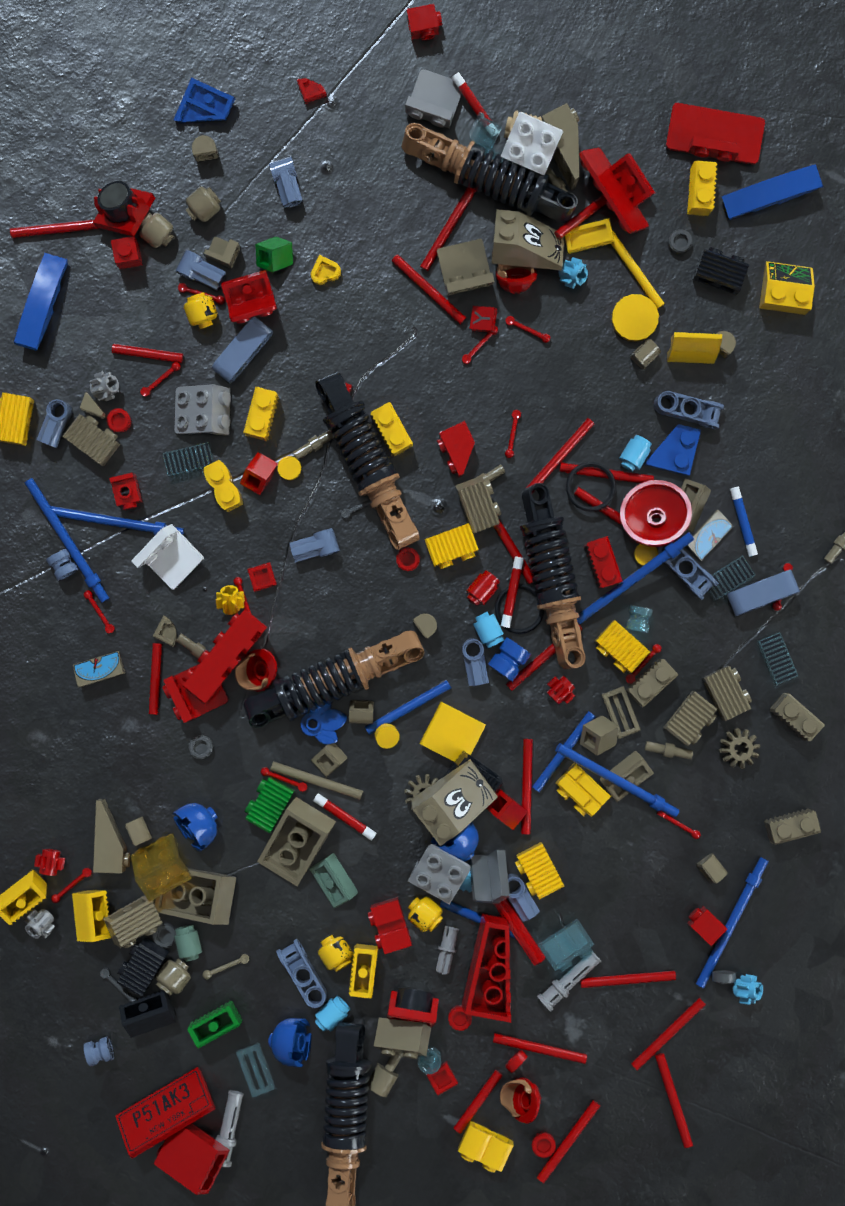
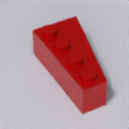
M246 609L240 615L236 613L228 622L230 628L224 634L221 631L214 639L213 643L215 646L210 652L205 650L197 660L200 665L194 671L191 668L182 678L185 681L182 687L203 704L210 699L267 629L262 622Z
M482 914L462 1000V1008L466 1015L511 1023L510 935L506 918Z

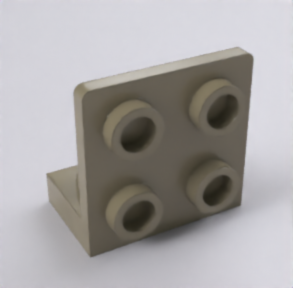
M482 239L437 249L447 296L494 284L493 273H490Z

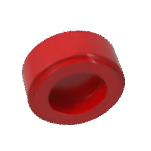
M113 409L107 416V425L114 432L123 433L131 426V417L123 409Z
M407 547L398 552L396 562L403 571H413L418 567L420 557L415 549Z
M458 1005L450 1010L448 1021L453 1029L463 1031L471 1025L472 1015L464 1014L462 1005Z
M519 1050L506 1063L505 1068L510 1073H513L528 1056L522 1050Z
M547 1132L537 1133L531 1142L533 1152L541 1158L551 1156L556 1148L553 1136Z

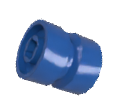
M506 637L499 647L501 653L495 654L488 665L513 682L520 671L518 666L525 665L532 654Z

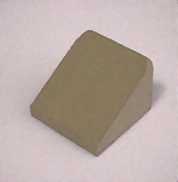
M85 392L80 406L81 410L98 418L106 419L107 415L92 396Z
M334 743L327 744L311 761L327 777L347 759V756Z

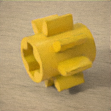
M232 585L224 586L220 592L216 593V608H222L223 613L234 615L240 611V608H244V592H238L237 587Z

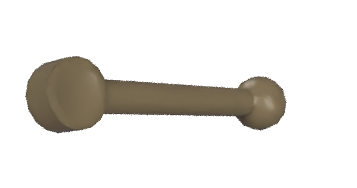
M242 954L235 961L211 971L205 970L202 974L203 978L210 979L212 975L237 964H246L250 958L247 954Z

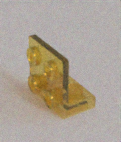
M173 834L160 837L156 842L145 848L138 849L131 855L135 881L149 901L192 879L191 873L179 857Z

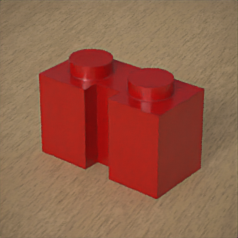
M396 897L371 905V912H368L371 926L376 925L379 933L375 935L378 949L383 948L384 954L412 946V940L399 898Z

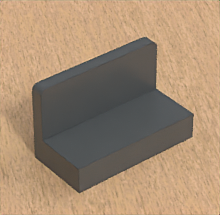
M495 850L488 856L474 855L469 860L473 901L498 904L510 897L505 850Z

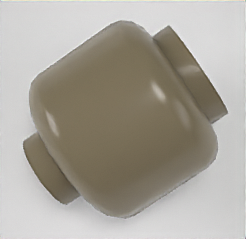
M200 186L186 198V204L188 205L186 212L194 221L199 219L202 222H207L220 211L219 203L221 200L210 187L206 189Z
M149 213L139 227V236L153 248H158L161 244L166 247L174 237L171 234L173 230L172 223L160 213H154L153 215Z
M177 959L176 962L166 960L155 975L156 986L165 991L169 996L180 994L191 979L190 974L187 972L189 966L180 959Z

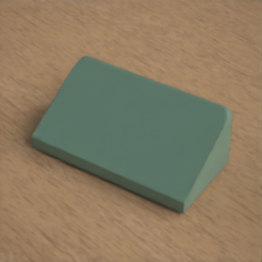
M334 853L309 868L333 908L349 901L358 894L356 887Z

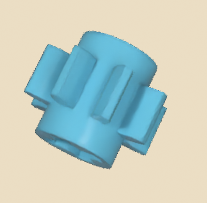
M572 257L571 261L565 260L562 270H559L560 281L564 282L565 286L573 289L576 285L581 286L588 277L587 265L583 264L582 260Z
M746 974V976L741 975V979L736 980L733 986V993L736 997H740L739 1003L750 1005L751 1003L755 1004L756 1000L761 999L763 985L760 982H756L757 976Z

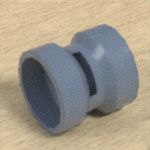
M63 549L46 559L48 565L53 567L55 571L54 576L57 581L63 580L79 570L76 564L71 562L70 553L67 549Z
M108 1036L101 1038L96 1043L92 1041L84 1043V1055L90 1067L97 1065L99 1061L104 1060L108 1062L114 1060L113 1046Z

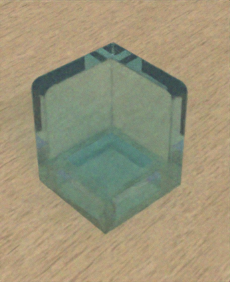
M479 112L469 132L470 140L492 149L502 126L485 118L484 113Z

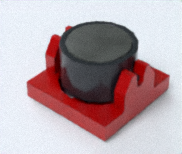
M123 181L111 182L102 189H99L98 197H94V204L98 214L93 223L98 228L134 237L156 198L152 193L130 188Z
M398 988V994L396 991H391L387 1019L420 1022L432 1028L437 1019L439 999H432L433 994L429 992Z

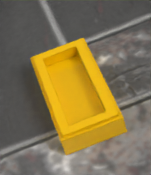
M609 218L577 226L565 235L569 254L615 243Z

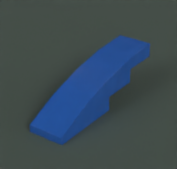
M814 164L722 196L728 218L731 220L749 212H756L774 204L779 205L822 188L823 184L817 166Z
M44 253L20 319L14 340L15 345L35 351L38 350L52 317L53 305L61 289L60 282L68 266L67 259Z

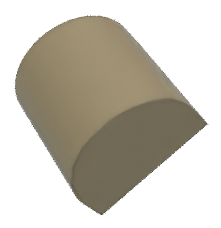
M202 135L193 141L192 152L197 162L219 158L217 147L211 137Z
M720 331L717 333L722 334L719 355L727 358L734 350L736 340L730 332Z
M648 339L630 355V358L640 368L645 369L661 353V350L652 339Z
M420 614L413 619L414 624L425 639H428L435 633L437 622L430 614Z
M351 700L349 723L373 724L374 701Z
M143 816L126 823L125 827L133 845L137 846L152 838Z
M713 853L707 855L696 864L709 883L717 884L728 874Z
M377 1063L367 1082L369 1089L382 1097H387L399 1074L394 1071L392 1073L386 1070L385 1066Z

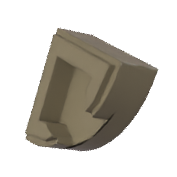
M163 615L153 637L175 647L177 630L174 623Z

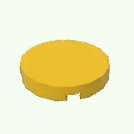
M631 294L617 302L612 312L611 322L614 331L623 339L639 342L647 339L655 331L658 325L659 313L651 299L640 294Z

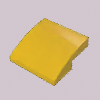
M674 332L671 337V347L667 352V362L714 364L719 354L722 334Z
M440 702L419 744L455 762L463 751L469 755L472 754L486 724Z

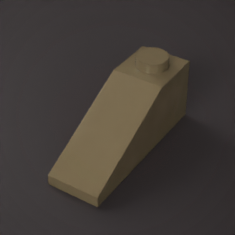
M98 799L96 800L93 872L123 873L126 871V867L129 868L130 853H126V844L106 800Z

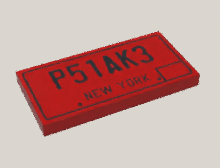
M196 1067L117 1114L115 1117L128 1155L133 1159L216 1108L203 1074Z

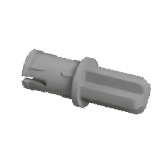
M444 926L441 946H438L440 953L436 972L448 975L450 973L453 954L457 952L455 946L459 928Z

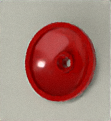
M651 480L635 486L628 492L621 504L620 518L623 529L631 539L645 546L661 547L672 542L674 543L685 534L691 523L692 507L686 493L677 485L663 480ZM660 518L661 521L656 523L653 522V519Z

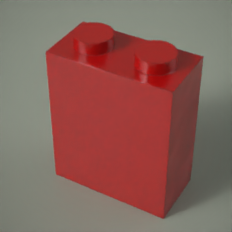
M191 1123L166 1138L164 1144L157 1151L154 1165L194 1194H208L230 1150Z

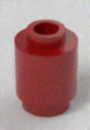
M485 570L468 587L466 592L469 595L466 598L476 606L479 604L484 606L498 589L497 585L500 581L493 574Z

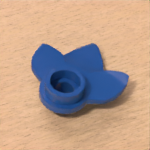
M326 702L324 707L317 705L316 710H310V713L304 715L301 719L300 727L305 735L315 736L320 743L326 745L338 742L335 731L344 725L347 716L341 711L331 709V704ZM310 720H314L317 723L315 728L308 726Z

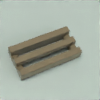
M624 686L601 694L611 721L618 725L608 698L610 696L613 698L625 731L621 732L619 727L618 739L641 731ZM618 693H621L623 701L625 703V706L627 708L628 714L634 727L632 729H630L628 726L627 720L625 718L619 699L617 697Z

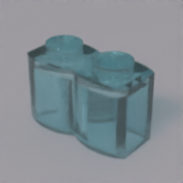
M578 919L570 922L538 944L554 971L559 969L561 972L573 964L571 960L575 957L583 958L591 953V947L594 945Z

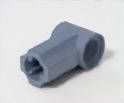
M288 157L269 163L283 207H293L302 203L303 200L297 184V174L292 158Z
M189 250L185 251L176 269V272L191 281L196 280L216 291L221 287V283L224 282L227 274L225 271L205 262L204 258Z
M58 399L52 400L47 405V414L37 437V441L57 448L66 423L70 420L73 413L72 407L68 403ZM63 405L64 414L61 417H56V407Z
M333 528L289 543L295 563L317 556L324 557L340 551Z
M475 638L467 639L462 645L468 685L476 686L489 683L483 645ZM476 643L479 645L477 655L470 656L467 654L466 647L468 644Z
M510 873L508 874V883L516 880L519 886L515 891H509L510 897L508 899L522 922L530 920L540 910L521 878L516 874Z

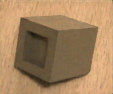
M214 237L209 250L205 249L203 254L206 259L232 269L241 247L234 240L230 239L228 242Z
M599 716L583 725L580 745L598 756L616 745L619 726L606 717Z

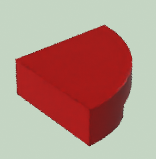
M307 78L297 79L305 104L327 96L323 86Z

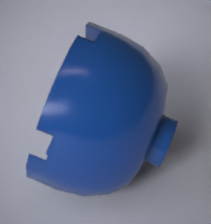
M189 803L172 813L175 815L173 819L180 832L186 839L189 838L194 841L191 845L197 851L201 852L214 841L217 835L215 820L218 817L211 807L206 809L201 804Z
M471 822L462 832L440 846L434 837L431 842L458 859L468 861L475 854L474 851L478 846L479 835L475 825Z
M285 1019L270 1034L268 1040L269 1047L275 1059L281 1064L291 1067H302V1060L308 1059L312 1036L311 1033L307 1034L306 1026L310 1027V1024L306 1019Z

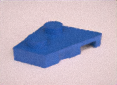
M191 77L174 120L178 123L227 120L236 98Z
M678 424L647 459L645 466L690 476L701 430Z

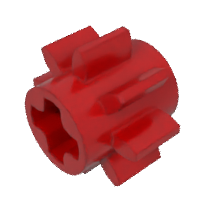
M564 676L560 679L554 677L547 684L550 689L546 693L559 705L563 701L568 704L575 697L572 693L575 686Z
M43 849L42 854L36 855L34 866L40 867V874L56 876L58 870L64 869L65 858L60 857L61 851Z

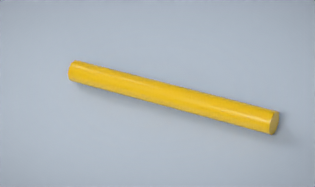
M613 231L615 243L611 245L647 296L659 309L665 303Z

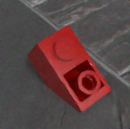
M465 421L440 432V439L437 440L441 452H447L450 459L447 461V465L452 475L456 473L458 478L462 477L475 443Z

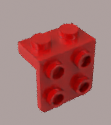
M266 270L221 283L231 322L244 323L249 321L250 317L257 315L260 317L268 316L277 309Z
M200 664L191 668L195 671ZM191 668L164 679L165 685L162 686L167 698H172L175 704L173 711L177 719H182L184 723L228 702V696L222 684L205 704L182 687L185 683L182 678Z

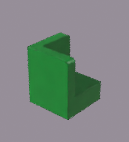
M273 237L255 244L257 267L275 272L293 264L291 241Z

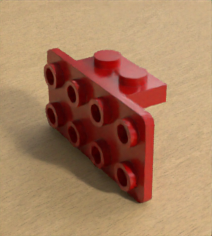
M675 103L671 111L666 148L694 154L698 157H713L725 162L735 161L754 165L759 160L765 120L761 117Z
M599 147L580 152L581 165L586 171L590 172L594 179L595 187L602 191L606 198L607 206L619 218L620 227L629 234L646 229L649 224L638 206L655 194V191L631 153L626 154L611 165Z

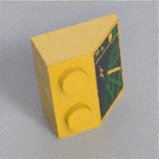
M766 261L759 308L806 315L812 309L815 287L813 268Z

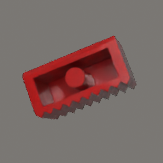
M608 536L584 545V548H586L585 552L588 553V561L591 562V570L594 571V579L597 580V588L602 589L623 581Z

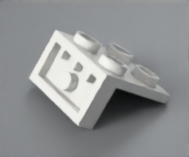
M519 112L501 157L545 175L563 131L523 112Z
M171 524L162 528L132 559V563L137 568L144 564L150 566L173 590L201 563L204 557Z

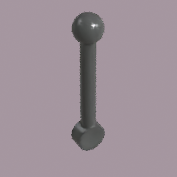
M366 501L349 510L343 509L341 516L348 518L350 514L369 506L371 501Z
M104 968L100 971V976L107 978L129 1002L138 1000L117 983L110 975L109 969Z

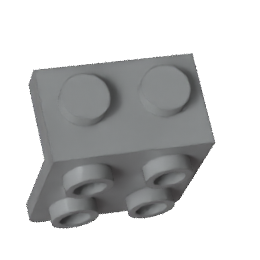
M423 69L419 72L411 97L408 96L405 112L414 119H423L437 127L450 129L462 93L451 78Z
M214 384L178 387L175 396V432L177 434L211 433L221 436L229 435L230 388Z
M430 844L420 861H417L408 882L450 905L470 872L471 867L457 857Z

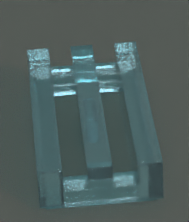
M260 1043L237 1050L236 1054L252 1097L274 1090L275 1085ZM253 1051H256L263 1073L265 1075L268 1086L266 1087L262 1080L259 1068L253 1055ZM245 1054H248L250 1063L252 1065L254 1074L260 1087V1089L256 1090L247 1063L245 1061Z

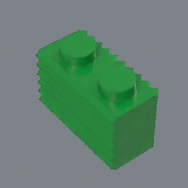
M270 776L267 781L264 779L261 781L256 790L260 793L256 801L251 800L244 811L248 814L245 818L247 821L268 833L272 832L295 791Z
M229 1001L224 1006L221 1005L220 1008L217 1007L216 1010H212L207 1015L204 1014L203 1017L200 1016L199 1019L192 1021L188 1026V1032L196 1047L200 1048L239 1027L243 1020L233 1001Z

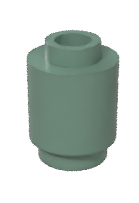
M193 924L176 928L174 939L179 958H184L185 962L198 959V954L202 953L197 929H194Z

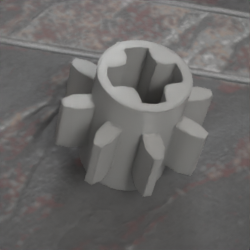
M101 371L94 374L95 379L90 380L92 395L97 397L98 401L114 399V393L119 392L117 378L111 375V372L104 374Z
M33 909L24 920L27 924L25 926L26 932L35 939H38L40 936L46 939L55 928L52 924L54 917L45 909H41L39 912Z

